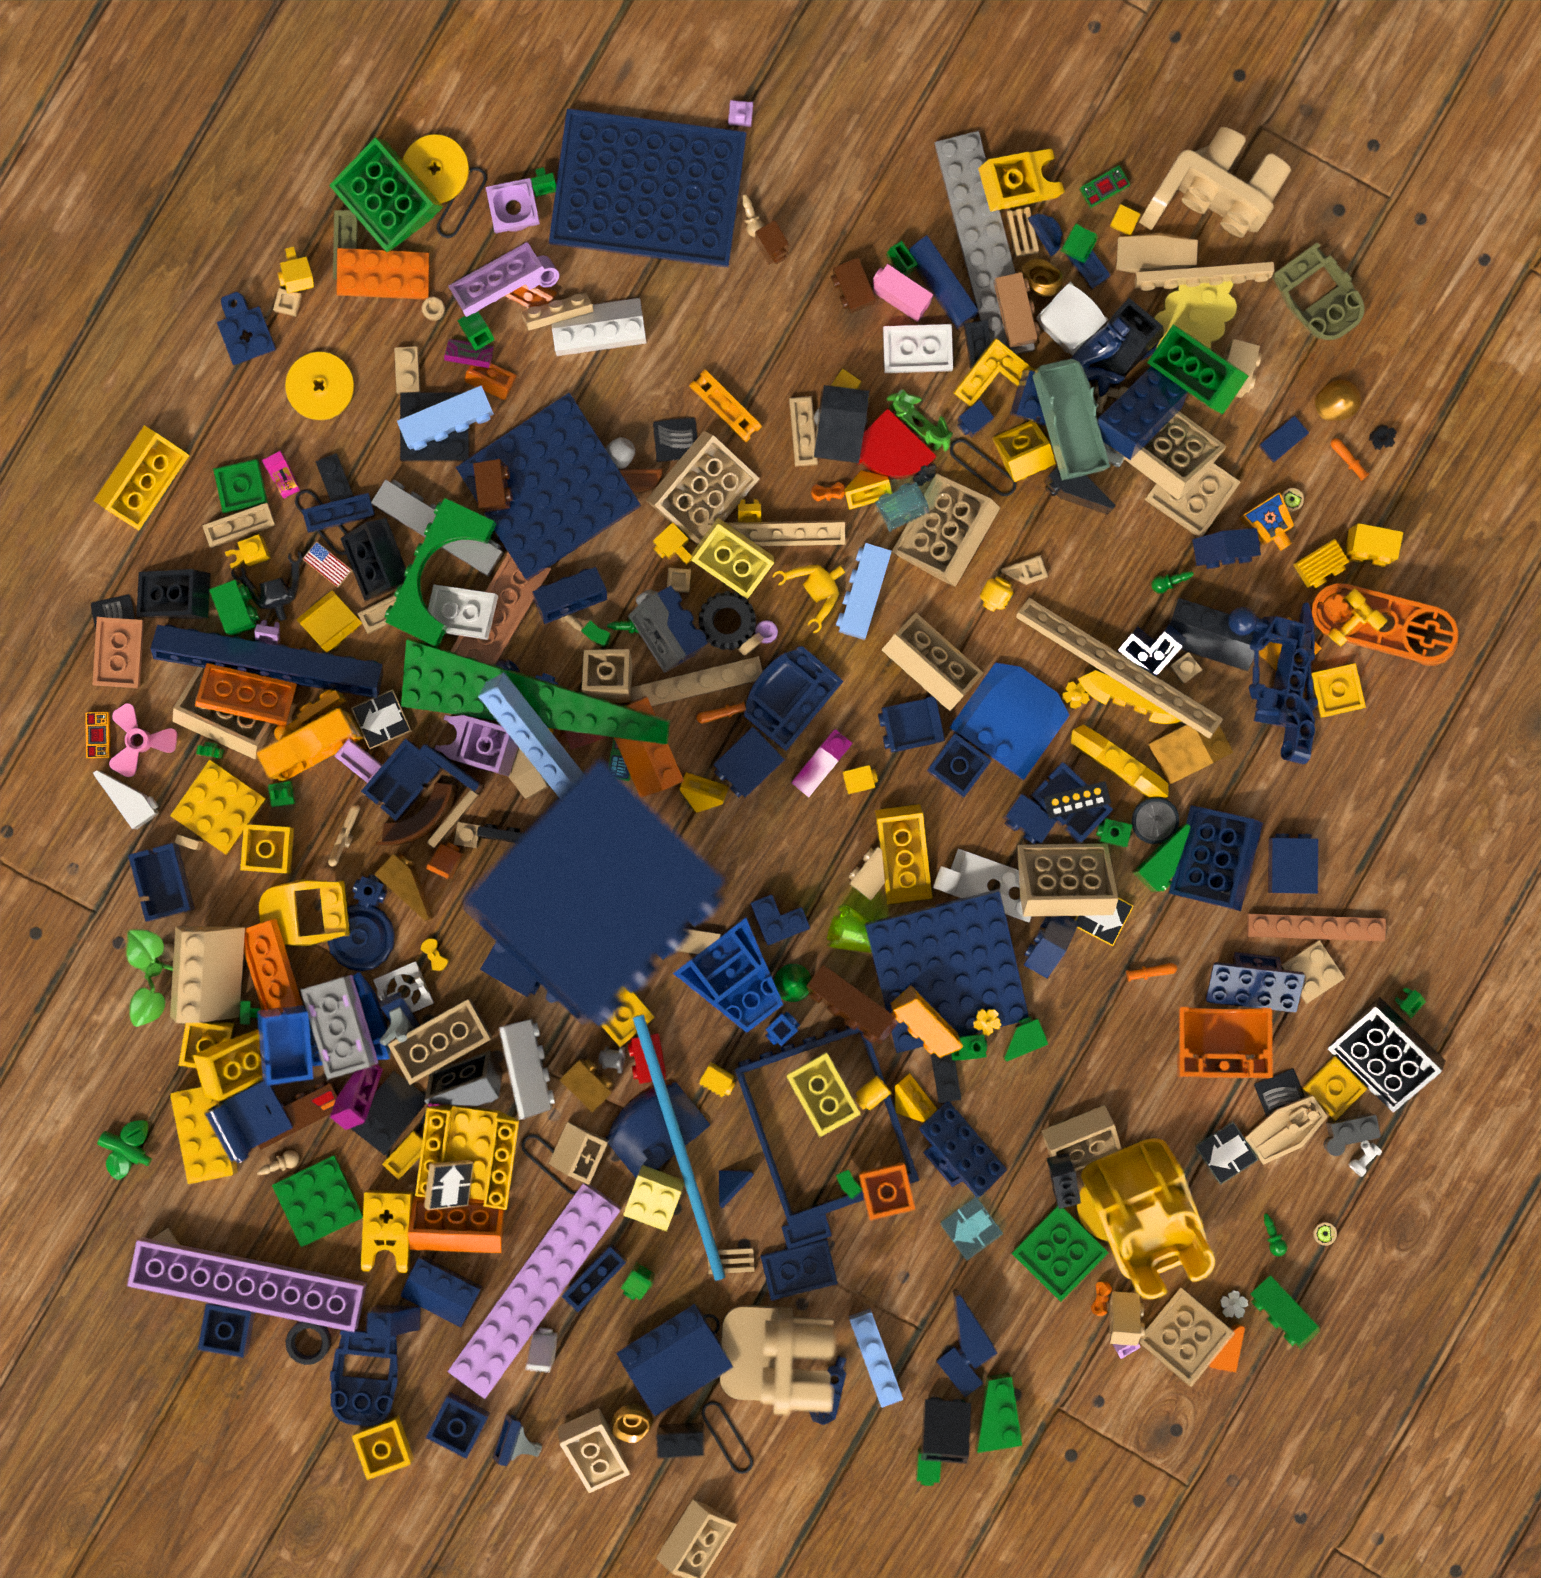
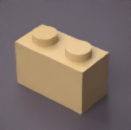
M1112 1291L1109 1302L1110 1344L1138 1346L1140 1337H1144L1145 1325L1141 1323L1140 1319L1144 1314V1303H1140V1295L1138 1293Z

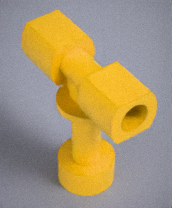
M1354 588L1345 597V600L1354 608L1351 611L1353 616L1339 630L1334 627L1328 635L1341 647L1347 641L1345 636L1360 622L1363 624L1368 622L1378 631L1388 620L1377 610L1373 611L1365 603L1366 599Z

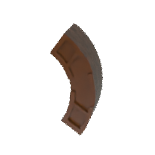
M435 783L429 801L416 815L401 822L384 823L382 842L376 841V845L398 846L409 844L430 834L450 812L457 795L458 785Z

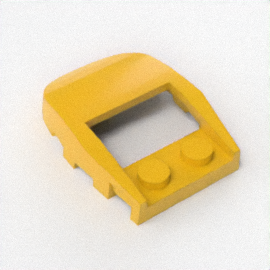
M295 880L274 886L266 890L261 896L259 902L260 923L277 919L284 945L312 946L341 936H350L344 881ZM320 888L325 934L300 936L295 891Z

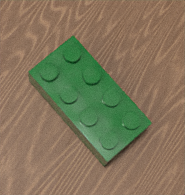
M1174 324L1147 362L1208 407L1222 415L1249 377V375Z

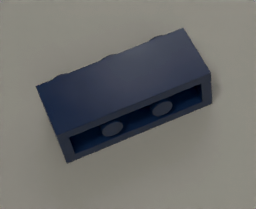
M596 567L584 569L576 575L563 577L553 584L543 585L532 591L534 603L544 624L608 600L606 587Z
M611 1243L563 1292L561 1297L579 1312L627 1263L628 1259Z

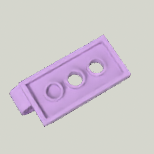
M528 242L452 283L449 285V288L467 317L525 284L529 290L538 285L551 287L558 281L559 272L549 257H537Z

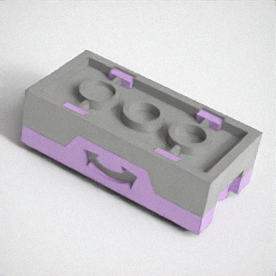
M353 975L301 990L327 1079L378 1064Z

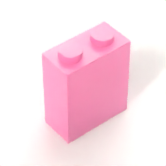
M888 264L884 269L880 268L873 278V293L919 322L931 304L932 293Z

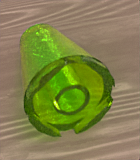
M841 904L837 909L841 911L839 916H833L829 926L827 940L830 942L827 943V946L836 949L872 953L865 923L871 920L849 905Z

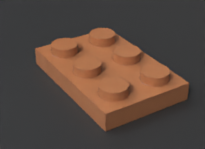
M97 617L92 685L140 689L144 620Z

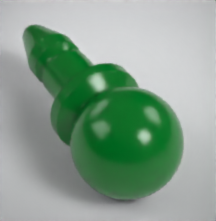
M1191 571L1182 572L1172 577L1169 573L1166 576H1157L1152 580V589L1158 594H1163L1169 588L1174 589V584L1191 578L1194 573Z
M628 618V621H614L607 624V627L613 630H628L629 633L635 632L639 634L630 618Z
M1265 1213L1264 1224L1270 1236L1267 1239L1270 1242V1252L1274 1256H1283L1288 1250V1245L1285 1240L1281 1239L1283 1235L1277 1234L1272 1218Z

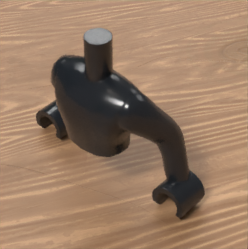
M298 550L299 560H294L291 553L288 555V559L291 562L289 588L285 584L283 577L260 583L259 593L246 576V569L241 566L242 576H237L234 569H232L231 575L234 579L240 580L244 586L248 587L253 601L259 608H275L278 620L283 621L287 619L284 605L295 600L300 581L299 565L303 559V553Z

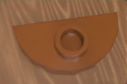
M619 469L633 492L642 493L650 491L657 486L661 480L663 469Z

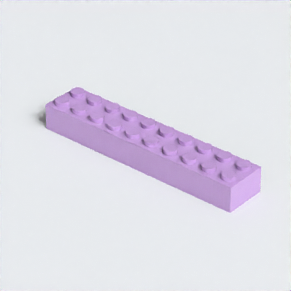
M583 1183L448 1372L485 1399L621 1211L622 1207L590 1184Z
M142 1237L136 1242L127 1286L354 1332L359 1325L367 1282Z

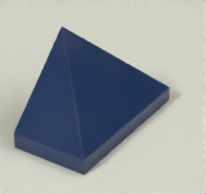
M752 1170L719 1171V1206L722 1209L754 1176Z

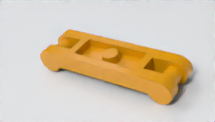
M705 369L700 373V377L696 381L693 380L688 385L745 443L751 438L750 435L754 431H758L762 427ZM706 383L712 386L707 392L702 389ZM745 419L749 424L742 429L739 424Z

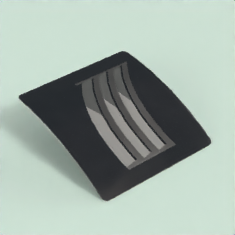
M695 418L653 422L657 462L680 460L697 440Z
M130 594L91 603L95 630L97 617L135 620Z
M1294 1069L1254 1084L1266 1117L1276 1109L1305 1097Z

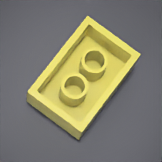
M719 518L716 519L691 554L693 562L747 599L774 564L773 555Z
M827 1052L786 1074L820 1137L861 1115Z

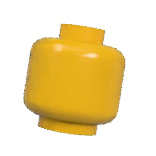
M998 576L995 579H988L980 592V598L984 601L983 606L993 612L996 609H1005L1014 594L1011 588L1012 584Z

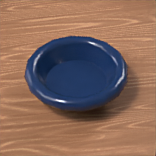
M360 904L347 906L350 936H341L327 941L330 953L339 964L349 970L367 971L377 968L387 960L394 947L395 933L392 922L382 910L373 905L371 908Z

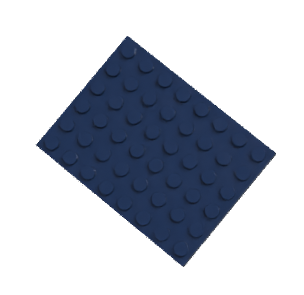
M567 109L549 244L729 268L747 133Z

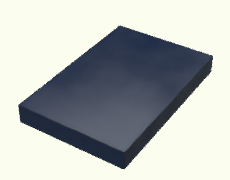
M425 744L419 750L474 792L480 793L484 788V785L431 746Z
M827 1239L760 1255L771 1301L838 1284Z

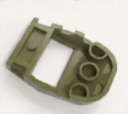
M1317 242L1275 272L1272 277L1287 308L1313 336L1319 339L1335 340L1344 336L1360 323L1364 315V304L1359 292L1353 287L1352 279L1348 273L1344 272L1331 256L1326 257L1319 249L1321 245ZM1324 267L1338 287L1302 312L1288 292Z

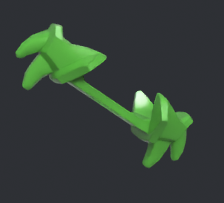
M903 389L887 397V401H893L889 410L891 412L896 410L895 416L902 419L919 434L927 445L934 443L933 451L938 450L942 445L944 451L949 449L950 438L953 433L949 431L945 418L940 416L938 426H934L914 408L913 404L922 401L921 397L908 394ZM913 418L919 419L922 422L923 427H918L917 425H915V423L913 422Z

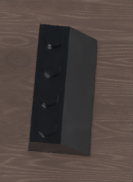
M1181 598L1174 601L1167 626L1170 624L1187 638L1180 650L1244 671H1248L1252 664L1254 650L1250 649V643L1254 638L1252 635L1255 631L1248 635H1238L1229 627L1228 618L1230 614Z

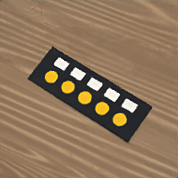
M1106 781L1043 797L1049 819L1111 804Z

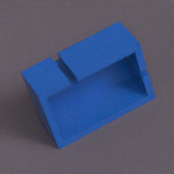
M304 1005L285 1007L283 1012H280L278 1008L257 1011L260 1052L263 1056L261 1058L262 1077L265 1083L272 1085L313 1079L309 1017Z

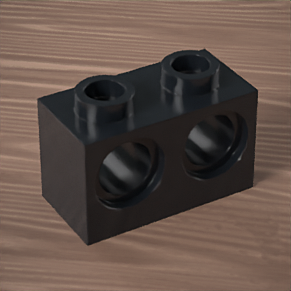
M1069 1152L1046 1158L1052 1190L1058 1208L1061 1209L1080 1204L1081 1199L1076 1172Z

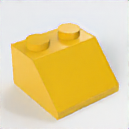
M1033 420L992 437L1004 466L1014 482L1025 479L1056 464L1049 441Z

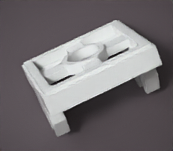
M416 961L374 979L378 990L377 994L381 1001L398 993V988L401 985H407L411 993L404 999L413 1012L434 1003ZM406 974L414 977L416 983L410 985L404 982L401 975ZM394 978L397 983L395 992L387 995V986L391 979ZM419 989L421 992L420 998L414 1005L411 997L413 991Z

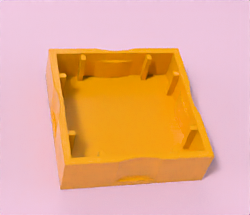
M337 709L256 754L269 778L287 781L336 754L348 738L357 743L364 739V736L353 715L344 710Z

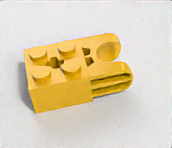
M1053 150L1024 152L988 159L982 164L978 170L990 212L1051 200L1062 195L1065 192L1063 184L1061 182L1053 183L1047 181L1041 172L1042 166L1048 165L1051 160L1055 159Z
M367 1190L364 1192L362 1271L369 1272L374 1267L378 1251L389 1250L396 1258L397 1270L400 1273L408 1272L410 1267L408 1228L414 1192ZM386 1210L390 1211L389 1214H393V1217L389 1220H386L383 1216Z

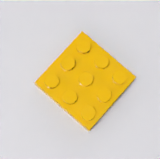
M209 760L170 816L225 855H228L243 834L244 824H250L267 799L218 764Z

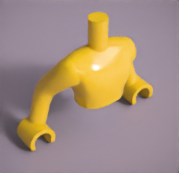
M817 564L798 567L787 572L777 571L774 573L773 578L781 574L784 580L778 585H783L788 579L810 574L803 583L806 591L816 603L827 598L815 619L810 620L808 625L812 622L818 623L819 628L813 632L817 633L821 629L822 621L829 614L839 597V590L835 580L843 575L845 571L841 566H838L828 573Z

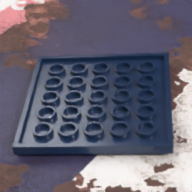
M567 393L456 467L478 503L473 463L500 459L505 465H508L510 479H507V483L513 494V501H510L511 508L485 512L484 514L487 518L497 523L494 529L527 581L642 506L570 393Z
M999 889L865 923L885 1009L892 1014L893 1012L890 1003L911 985L958 1033V1036L982 1032V1030L978 1031L974 1028L973 1021L977 1020V1012L981 1009H984L986 1013L988 1009H995L998 1012L997 1017L1000 1019V1027L1018 1023L1020 1020L1029 1017ZM897 1021L896 1027L891 1032L896 1053L924 1047L922 1045L924 1041L920 1037L914 1038L907 1030L909 1026L904 1021L901 1023Z

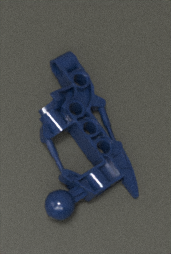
M1303 603L1299 622L1277 616H1265L1263 619L1257 618L1255 612L1249 607L1240 606L1230 613L1228 623L1230 629L1238 635H1248L1255 631L1252 635L1254 638L1250 643V649L1254 650L1253 681L1249 685L1251 698L1257 700L1254 721L1285 727L1280 753L1282 759L1306 764L1311 757V748L1315 734V718L1312 711L1318 705V700L1314 698L1311 675V661L1315 658V632L1309 603ZM1269 642L1282 645L1273 688L1265 687L1266 685L1259 684V650H1262ZM1306 681L1307 698L1304 699L1303 692Z

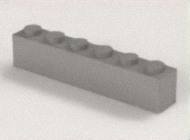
M385 479L371 503L426 537L424 532L428 523H433L436 505L431 504L429 507L422 502L424 498L413 491L410 495L403 491L405 486L393 480L390 483ZM460 540L442 547L490 577L503 556V552L499 550L501 546L492 540H489L488 544L473 540Z

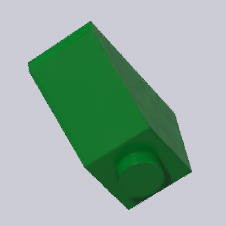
M1029 1016L1020 1020V1025L1015 1026L1003 1054L1004 1061H1010L1049 1045L1037 1018L1032 1019Z

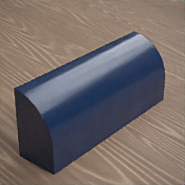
M926 235L909 249V252L918 263L915 267L916 271L958 330L964 326V323H968L976 318L978 309Z

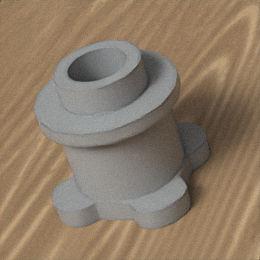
M606 1046L605 1050H601L599 1064H602V1068L618 1069L617 1073H622L626 1058L625 1047L621 1046L619 1050H613Z

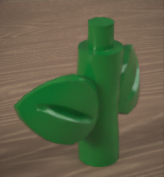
M138 1120L126 1124L122 1128L120 1136L107 1131L101 1134L97 1145L112 1151L106 1159V1168L113 1178L117 1180L124 1178L129 1173L132 1162L136 1165L140 1163L146 1166L150 1165L152 1158L145 1155L146 1151L138 1147L146 1139L148 1133L147 1121Z

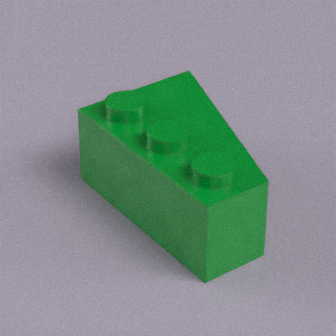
M1271 1275L1250 1293L1253 1297L1251 1303L1260 1312L1264 1309L1269 1315L1267 1320L1275 1329L1280 1327L1285 1332L1283 1337L1292 1347L1296 1344L1301 1350L1320 1332L1319 1326Z
M1010 1373L987 1376L975 1445L976 1452L982 1453L1023 1446Z

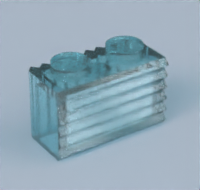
M916 482L912 484L906 483L898 491L892 494H883L875 501L877 511L889 531L930 512L927 500Z

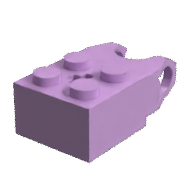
M445 715L444 720L456 728L457 737L450 745H436L435 750L442 752L451 760L509 777L518 745L502 726L464 715L453 717Z

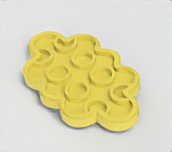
M1232 281L1223 282L1220 285L1201 283L1196 287L1178 285V291L1172 292L1166 297L1164 311L1159 312L1154 318L1163 325L1164 336L1159 341L1157 347L1174 324L1211 349V342H1215L1223 336L1225 323L1230 321L1237 311L1235 299L1228 294L1233 286Z

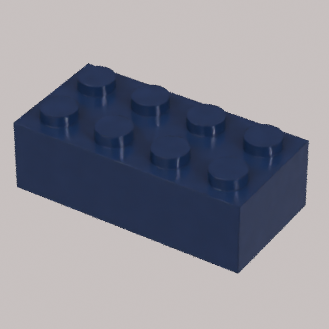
M1151 366L1099 417L1098 426L1103 442L1131 460L1182 409L1188 392Z

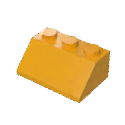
M911 985L890 1003L893 1009L892 1015L896 1017L898 1022L904 1021L909 1026L907 1030L914 1038L920 1037L924 1041L922 1045L930 1054L935 1052L940 1058L963 1047L958 1033Z

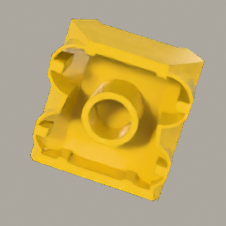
M333 590L296 619L327 653L331 649H336L344 638L356 631L362 624Z

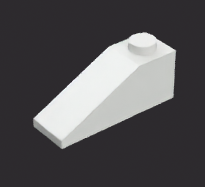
M96 770L93 772L132 829H139L159 814L156 809L158 804L151 796L147 797V795L102 771Z
M539 1328V1331H534L526 1369L550 1372L555 1361L558 1334L553 1333V1329Z

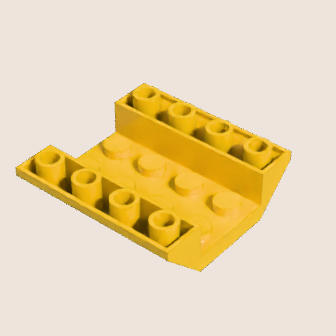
M466 1105L427 1107L415 1196L426 1197L430 1163L471 1160L474 1163L469 1198L484 1200V1207L507 1210L519 1120L498 1110Z

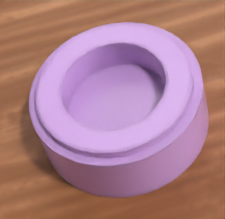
M761 621L755 628V634L759 632L764 638L761 643H771L777 637V627L771 621Z

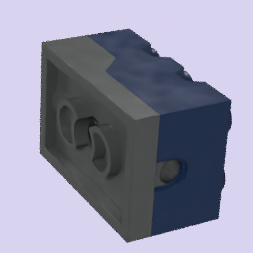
M672 585L660 592L649 589L636 597L635 601L638 606L628 616L664 673L692 658L708 644L704 632L694 627L692 613L682 608L680 604L682 601L681 596L673 589Z

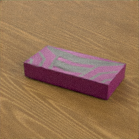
M449 339L444 361L489 368L494 346L485 345L475 351L470 342Z

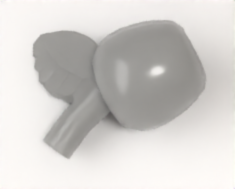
M623 437L614 439L605 448L618 469L626 468L635 455L633 443Z

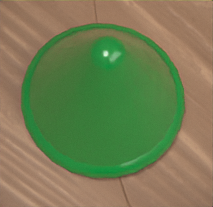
M787 964L777 972L774 984L781 999L788 1002H798L808 996L807 984L812 978L809 971L802 965Z

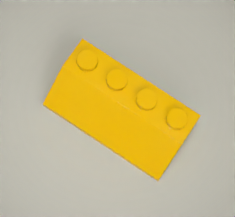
M144 425L94 499V502L132 527L140 530L189 455Z

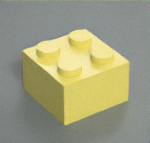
M642 1165L624 1216L667 1231L683 1189L684 1180Z

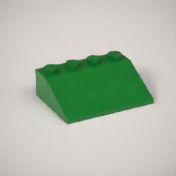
M376 137L329 185L386 252L391 251L426 225L443 208L440 202L387 141Z

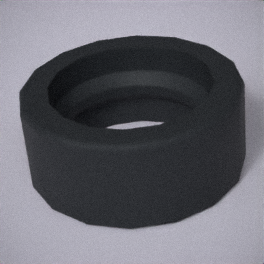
M300 1321L287 1334L285 1341L286 1350L290 1358L296 1363L303 1365L315 1364L321 1361L328 1353L331 1346V1334L326 1326ZM310 1328L320 1334L322 1345L316 1354L307 1356L297 1350L295 1338L301 1330Z

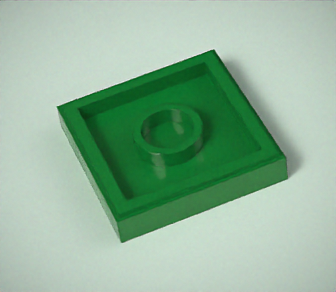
M258 459L213 469L224 514L268 503Z

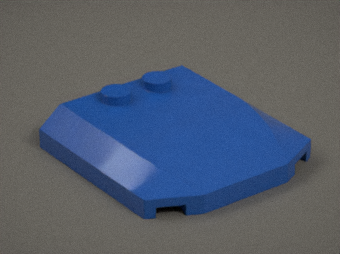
M994 663L949 729L1024 780L1065 723L1069 713L1059 694L1020 666Z

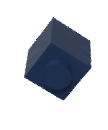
M979 400L958 417L959 424L957 426L964 435L969 434L972 438L990 424L994 416L982 401Z

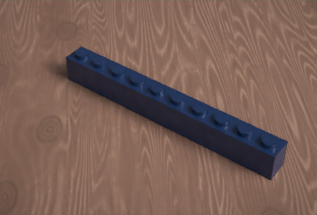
M157 625L151 645L152 656L156 660L205 668L206 663L298 685L331 689L333 691L336 690L338 692L378 698L383 678V666L374 660L362 661L351 656L339 657L327 652L317 653L306 648L294 649L283 644L271 645L260 640L248 641L237 636L232 638L225 637L218 633L212 632L208 634L191 628L185 630L173 625Z

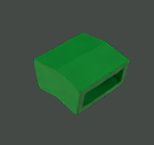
M1075 224L1060 251L1085 263L1098 240L1097 234Z
M903 241L892 246L886 253L893 267L905 276L913 272L918 264Z
M591 620L581 630L593 643L605 648L607 647L611 638L610 632L600 629Z
M849 1169L836 1175L841 1188L851 1199L862 1190L854 1181Z

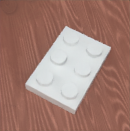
M952 324L883 326L885 373L953 371Z
M434 585L428 610L437 621L448 627L445 633L488 640L498 595Z

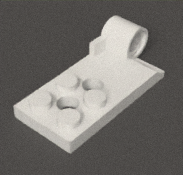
M960 849L957 850L951 869L940 867L933 888L959 898H965L989 892L987 888L988 881L996 879L1000 883L999 891L1005 914L1030 922L1031 916H1023L1020 898L1013 900L1009 897L1010 888L1015 886L1020 889L1019 870Z

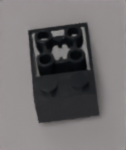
M1130 298L1125 301L1108 321V323H1113L1120 317L1127 323L1131 330L1125 335L1126 340L1122 341L1121 347L1114 355L1093 363L1096 367L1115 372L1124 377L1130 373L1164 336L1163 325Z

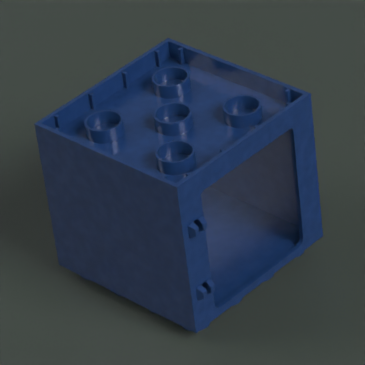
M599 760L463 898V910L496 941L494 949L498 953L507 952L547 990L545 999L548 1002L558 1001L582 1025L592 1020L599 1027L606 1024L625 1004L616 995L623 987L632 993L640 989L659 969L650 960L655 953L664 960L671 954H674L693 934L684 926V923L688 920L696 927L726 900L717 891L725 881Z

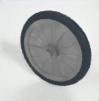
M1147 798L1140 802L1133 811L1131 818L1133 831L1139 839L1146 843H1163L1176 833L1179 826V813L1174 804L1165 798Z

